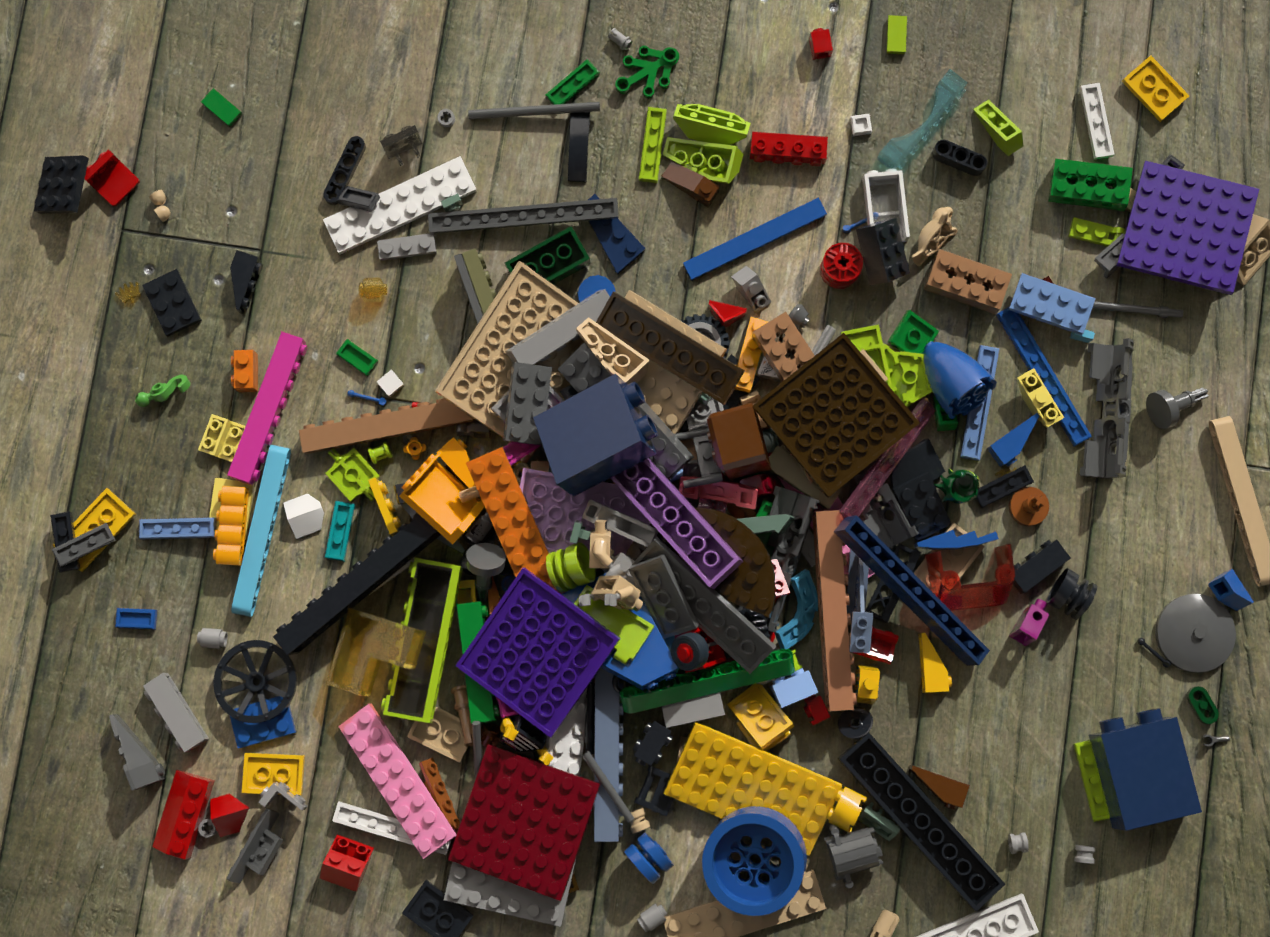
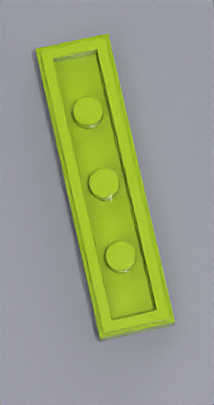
M648 107L639 181L658 183L667 109Z
M1091 741L1074 743L1092 820L1096 822L1110 819Z

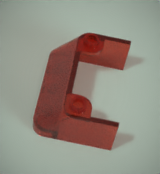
M1011 544L995 547L997 561L996 581L961 585L959 575L955 571L943 570L941 551L927 554L926 561L931 591L950 611L1005 604L1009 598L1015 578Z

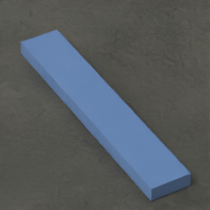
M980 345L977 362L994 378L999 348ZM991 389L985 396L986 400L967 414L960 454L961 458L980 461L992 394Z

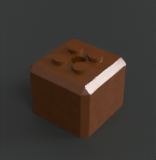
M752 403L709 415L707 423L710 432H707L709 443L714 448V451H711L714 463H716L726 478L734 480L771 470L759 417Z

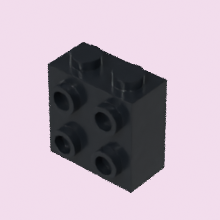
M653 721V723L648 722L643 731L646 734L642 741L638 739L633 748L636 751L634 756L637 757L635 761L644 767L647 764L651 766L653 762L655 764L658 763L662 756L661 748L663 745L667 747L673 737L670 735L671 730L656 721Z

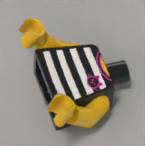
M520 714L512 718L506 717L503 719L499 737L501 744L509 745L518 752L535 750L540 755L538 759L545 765L550 764L554 757L547 752L548 749L545 747L547 735Z

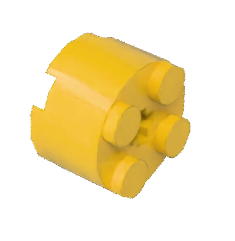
M847 787L841 788L835 798V801H837L836 806L830 808L826 817L829 820L828 823L851 833L852 827L850 825H855L862 810L863 804L860 802L865 803L867 797Z

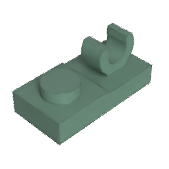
M575 520L570 542L577 544L579 538L589 540L591 531L585 530L586 527L582 526V521Z
M871 802L860 812L858 820L869 828L873 827L876 833L890 841L898 834L900 827L895 825L892 820L881 816L883 809L880 808L877 812L872 810L874 803Z

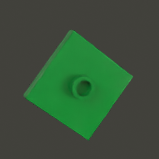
M907 310L887 342L899 351L923 354L924 347L929 342L934 341L939 330L911 310Z

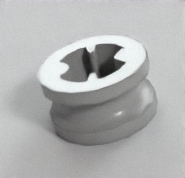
M443 109L438 113L437 119L443 127H451L455 123V116L451 110ZM445 114L451 115V118L448 119L449 122L441 121Z
M205 819L199 824L198 831L203 837H211L217 833L211 819ZM207 822L213 826V829L210 830L211 833L204 831V827L207 826L205 823Z

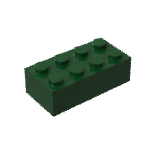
M572 226L504 263L509 275L516 264L521 261L553 285L591 264L590 257Z

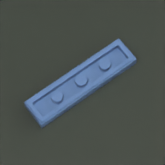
M216 518L139 520V539L215 538L217 520Z

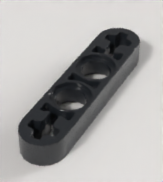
M353 136L349 139L324 190L323 196L330 205L339 203L338 198L345 187L349 185L365 152L366 144L363 138L359 136ZM359 142L361 147L356 148L355 154L357 156H355L354 154H352L354 151L353 143L357 144ZM352 158L354 163L352 166L347 167L344 165V160ZM339 174L346 176L343 183H337L335 180ZM334 184L336 187H338L335 191L337 197H333L332 199H330L328 194H333L335 188L332 185Z

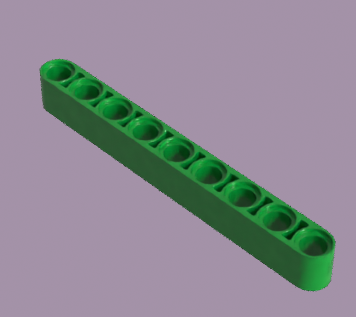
M789 649L772 651L751 674L738 662L731 661L678 674L669 681L664 679L658 682L659 685L651 690L647 688L641 690L634 685L628 686L620 691L622 707L626 713H636L788 676L795 671L793 652Z

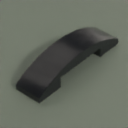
M590 112L571 113L568 156V181L587 182Z

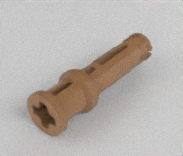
M456 686L451 689V693L454 694L455 699L454 709L459 714L464 746H473V729L470 720L467 686Z

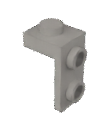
M275 782L270 788L267 786L260 794L262 798L259 803L264 807L269 806L278 793L282 794L302 811L308 807L305 804L306 800L298 794L293 795L289 792L290 787L283 782Z

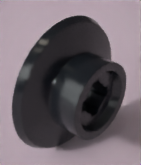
M854 707V710H845L838 720L840 732L848 738H861L865 736L873 725L871 713L862 707Z

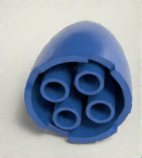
M932 341L924 347V366L929 385L949 418L954 419L956 417L955 414L961 413L964 416L970 413L986 400L985 396L990 389H995L996 380L968 354L941 342Z

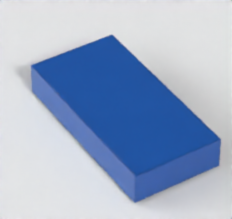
M117 608L115 628L156 629L157 610Z

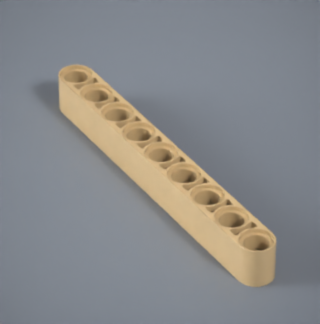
M1230 416L1210 420V434L1254 581L1258 587L1269 585L1270 542L1233 420Z

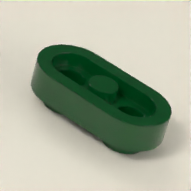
M1199 686L1190 688L1187 692V700L1199 721L1205 724L1216 722L1219 712L1207 690ZM1195 693L1199 694L1198 700L1194 699ZM1205 710L1209 712V716L1207 718L1204 716Z

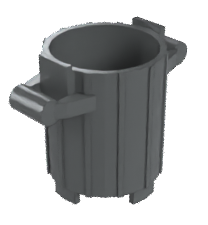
M833 824L829 826L832 836L825 837L824 840L835 871L834 877L836 881L843 879L846 887L852 888L853 882L850 874L883 864V861L878 859L879 856H883L881 847L878 846L874 836H871V833L875 832L873 827L865 828L839 836L837 826Z

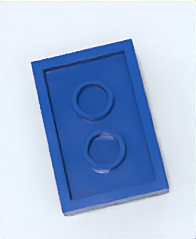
M278 696L267 699L269 712L275 709L284 698ZM260 702L249 704L243 715H263ZM290 705L279 716L263 723H246L230 716L238 749L296 733Z

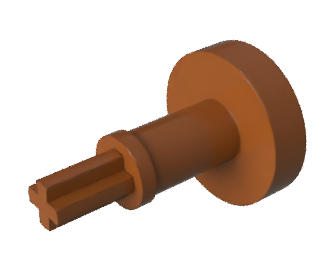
M1024 487L1016 491L1009 500V513L1020 525H1036L1042 522L1048 515V498L1038 488Z

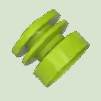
M583 543L567 546L565 550L559 549L556 552H551L546 557V568L549 578L559 592H566L569 589H574L577 585L583 586L594 582L596 578V569L589 568L590 551Z

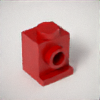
M813 694L804 698L806 706L803 709L808 718L812 717V721H809L811 725H815L830 717L820 695L815 696Z

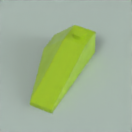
M667 137L663 156L705 176L713 182L729 184L739 173L743 153L737 146Z

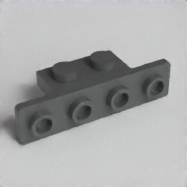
M266 808L261 814L257 825L250 833L248 841L226 878L228 881L241 883L249 868L259 875L265 874L283 842V839L270 831L279 816L277 811Z

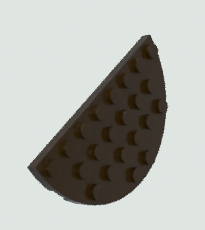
M695 508L744 561L715 590L727 601L771 618L776 598V578L771 558L759 537L744 523L726 513L706 508ZM658 532L657 537L688 564L662 534ZM633 541L626 556L636 561L647 547Z

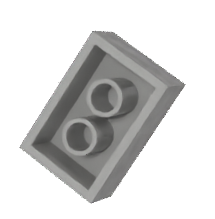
M720 692L661 706L666 728L725 715Z

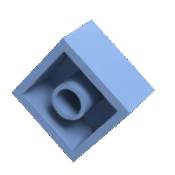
M803 668L794 671L790 678L786 679L784 676L773 680V685L769 686L780 708L818 693L809 670L804 671Z

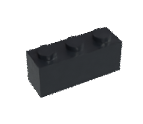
M1050 539L1040 545L1042 548L1037 553L1032 551L1024 557L1026 559L1024 563L1020 565L1018 562L1009 569L1011 572L1007 574V577L1020 594L1027 592L1071 559L1057 539L1052 542Z

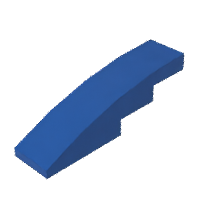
M954 530L917 542L914 544V547L929 550H952L982 545L999 538L996 532L977 538L975 531L956 537Z

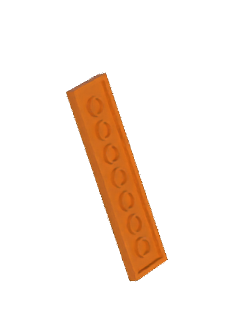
M503 447L466 462L515 577H517L522 568H526L558 593H565L559 592L549 578L546 568V557L549 554Z

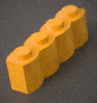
M222 486V490H219L218 502H221L220 510H217L216 514L219 528L215 530L217 549L213 551V560H216L218 565L241 566L249 501V489L246 487Z

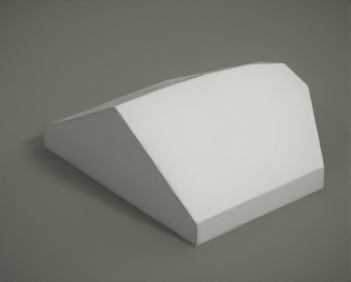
M305 494L283 503L287 520L296 539L322 530L324 511L321 503L311 495Z

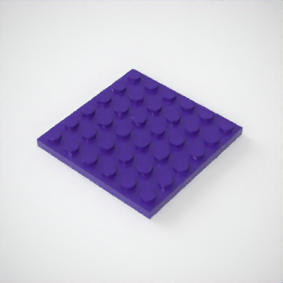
M1145 161L1116 266L1232 295L1259 189Z
M522 568L460 658L456 667L552 738L621 638L529 570Z

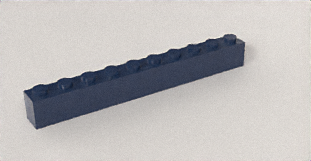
M857 515L845 517L834 530V533L966 666L980 665L990 650Z

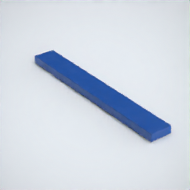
M818 197L683 262V266L692 281L827 216V213Z
M1009 307L997 313L996 316L1029 371L1033 368L1035 369L1064 416L1059 423L1072 445L1076 446L1092 437L1020 314L1010 311Z

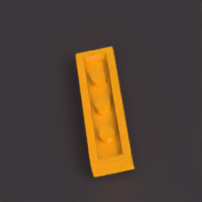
M754 317L749 319L737 364L738 367L745 371L735 387L737 390L750 393L761 354V350L752 338V333L768 323L767 321Z

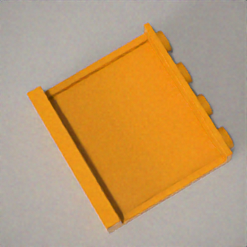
M440 450L436 456L431 454L401 487L404 491L399 497L453 545L485 506L482 499L478 497L465 503L461 502L459 492L468 488L436 460L443 453Z

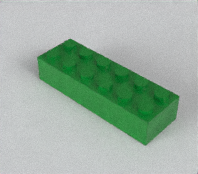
M481 601L457 604L463 654L486 622V618H489L488 607ZM465 673L471 724L473 721L487 722L498 720V716H501L499 704H496L495 695Z

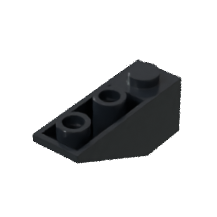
M236 250L230 270L236 310L243 314L244 310H247L249 307V297L256 288L255 280L257 274L261 273L263 264L259 257Z

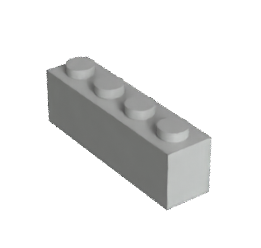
M162 673L143 685L146 690L144 691L145 696L155 704L154 710L160 718L163 717L166 722L165 728L169 734H173L176 738L175 744L180 751L190 752L209 739L169 673Z

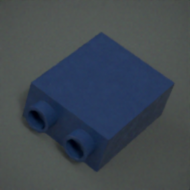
M614 374L533 417L555 482L573 497L657 454L651 439L658 436V431L649 415L646 414L642 417L639 406L645 403V397L635 381L627 384L617 374Z
M1156 708L1136 713L1139 723L1125 726L1123 717L1100 721L1101 732L1089 734L1112 829L1126 831L1202 812L1177 717H1162L1161 709Z

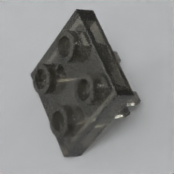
M415 125L412 127L406 126L401 129V132L389 134L380 141L388 159L396 156L400 167L404 164L399 154L413 148L417 158L421 157L416 146L423 143Z

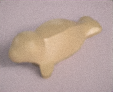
M951 207L938 208L934 212L932 220L922 229L918 240V251L911 256L913 263L917 266H921L927 257L934 254L949 236L957 233L958 230L951 225V217L953 215Z

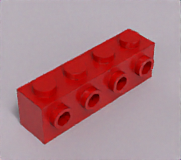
M752 132L750 159H753L755 162L773 161L776 164L791 162L793 165H802L803 163H810L811 166L825 165L828 137Z

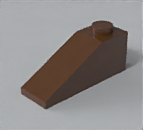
M671 161L661 178L709 208L719 193L720 186L705 176Z
M913 765L909 766L912 773L940 801L945 802V807L954 810L957 807L963 808L970 785Z

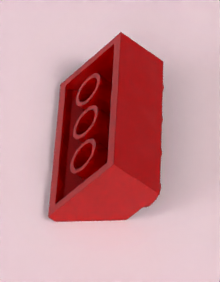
M176 770L152 847L181 859L191 858L199 833L198 827L203 820L215 780Z

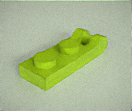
M1074 217L1068 237L1108 247L1122 233L1125 234V229ZM1109 234L1114 235L1113 240L1108 239Z

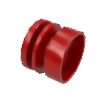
M849 243L832 245L826 251L820 265V275L823 281L835 289L850 287L856 282L863 267L861 252ZM840 260H842L843 263H846L845 267H843L842 264H839Z

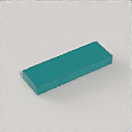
M335 501L325 553L326 559L345 562L355 504Z

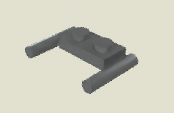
M709 428L674 434L680 441L693 438L701 478L683 481L684 489L723 481L721 470L714 463L711 451H714V448H712L708 440L707 432H710Z

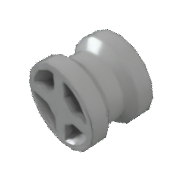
M1025 832L1019 835L1008 834V845L1011 854H1016L1017 851L1028 852V839Z
M1075 845L1077 855L1074 857V861L1094 864L1093 853L1096 847Z

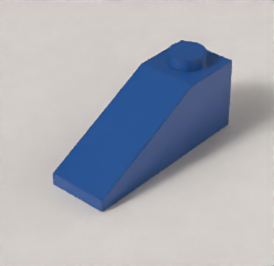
M1038 413L987 448L1000 467L1004 464L1008 467L1017 461L1015 457L1020 454L1039 418Z

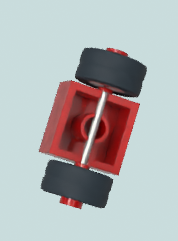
M699 627L675 635V640L671 645L672 659L685 673L710 667L727 661L726 658L731 657Z

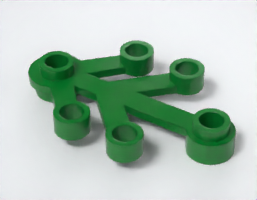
M641 46L639 48V56L643 59L649 56L659 58L655 62L636 59L630 55L623 58L625 68H632L634 66L643 69L629 78L619 77L615 82L617 92L621 94L627 93L631 85L648 76L646 87L643 89V95L647 99L654 96L657 70L664 66L663 76L659 79V86L662 89L668 88L670 86L671 68L679 61V52L675 48L668 47L660 51L650 49L647 46ZM647 50L648 53L642 54L641 51ZM672 55L673 59L668 60L667 56ZM629 59L632 63L626 64L625 61ZM666 80L668 83L663 85L661 81ZM621 84L626 85V88L621 89L619 86ZM651 90L652 93L648 95L645 93V91Z

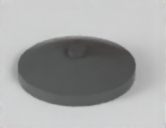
M1188 594L1175 598L1163 608L1157 619L1155 636L1162 655L1173 666L1187 672H1206L1217 668L1228 659L1235 645L1236 630L1232 616L1219 601L1202 594Z

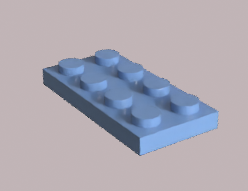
M1022 273L1009 310L1083 335L1096 298Z

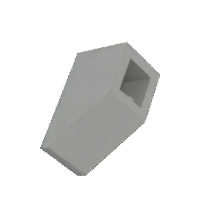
M745 266L731 276L739 292L756 313L771 303L758 275L749 267Z

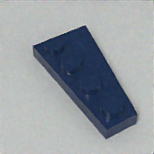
M594 194L588 200H597L600 198L596 194ZM618 218L588 221L617 275L645 251V247Z

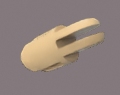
M883 910L873 927L870 937H892L900 920L899 916L888 910Z

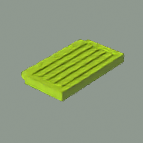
M586 585L579 596L591 594L593 588ZM578 597L574 603L621 638L613 651L616 650L613 658L625 665L629 659L632 661L635 659L654 629V625L628 609H617L610 605H604V601L601 599L597 601L591 599L590 606H579Z

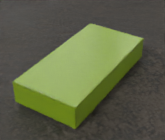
M888 15L886 53H906L907 16Z

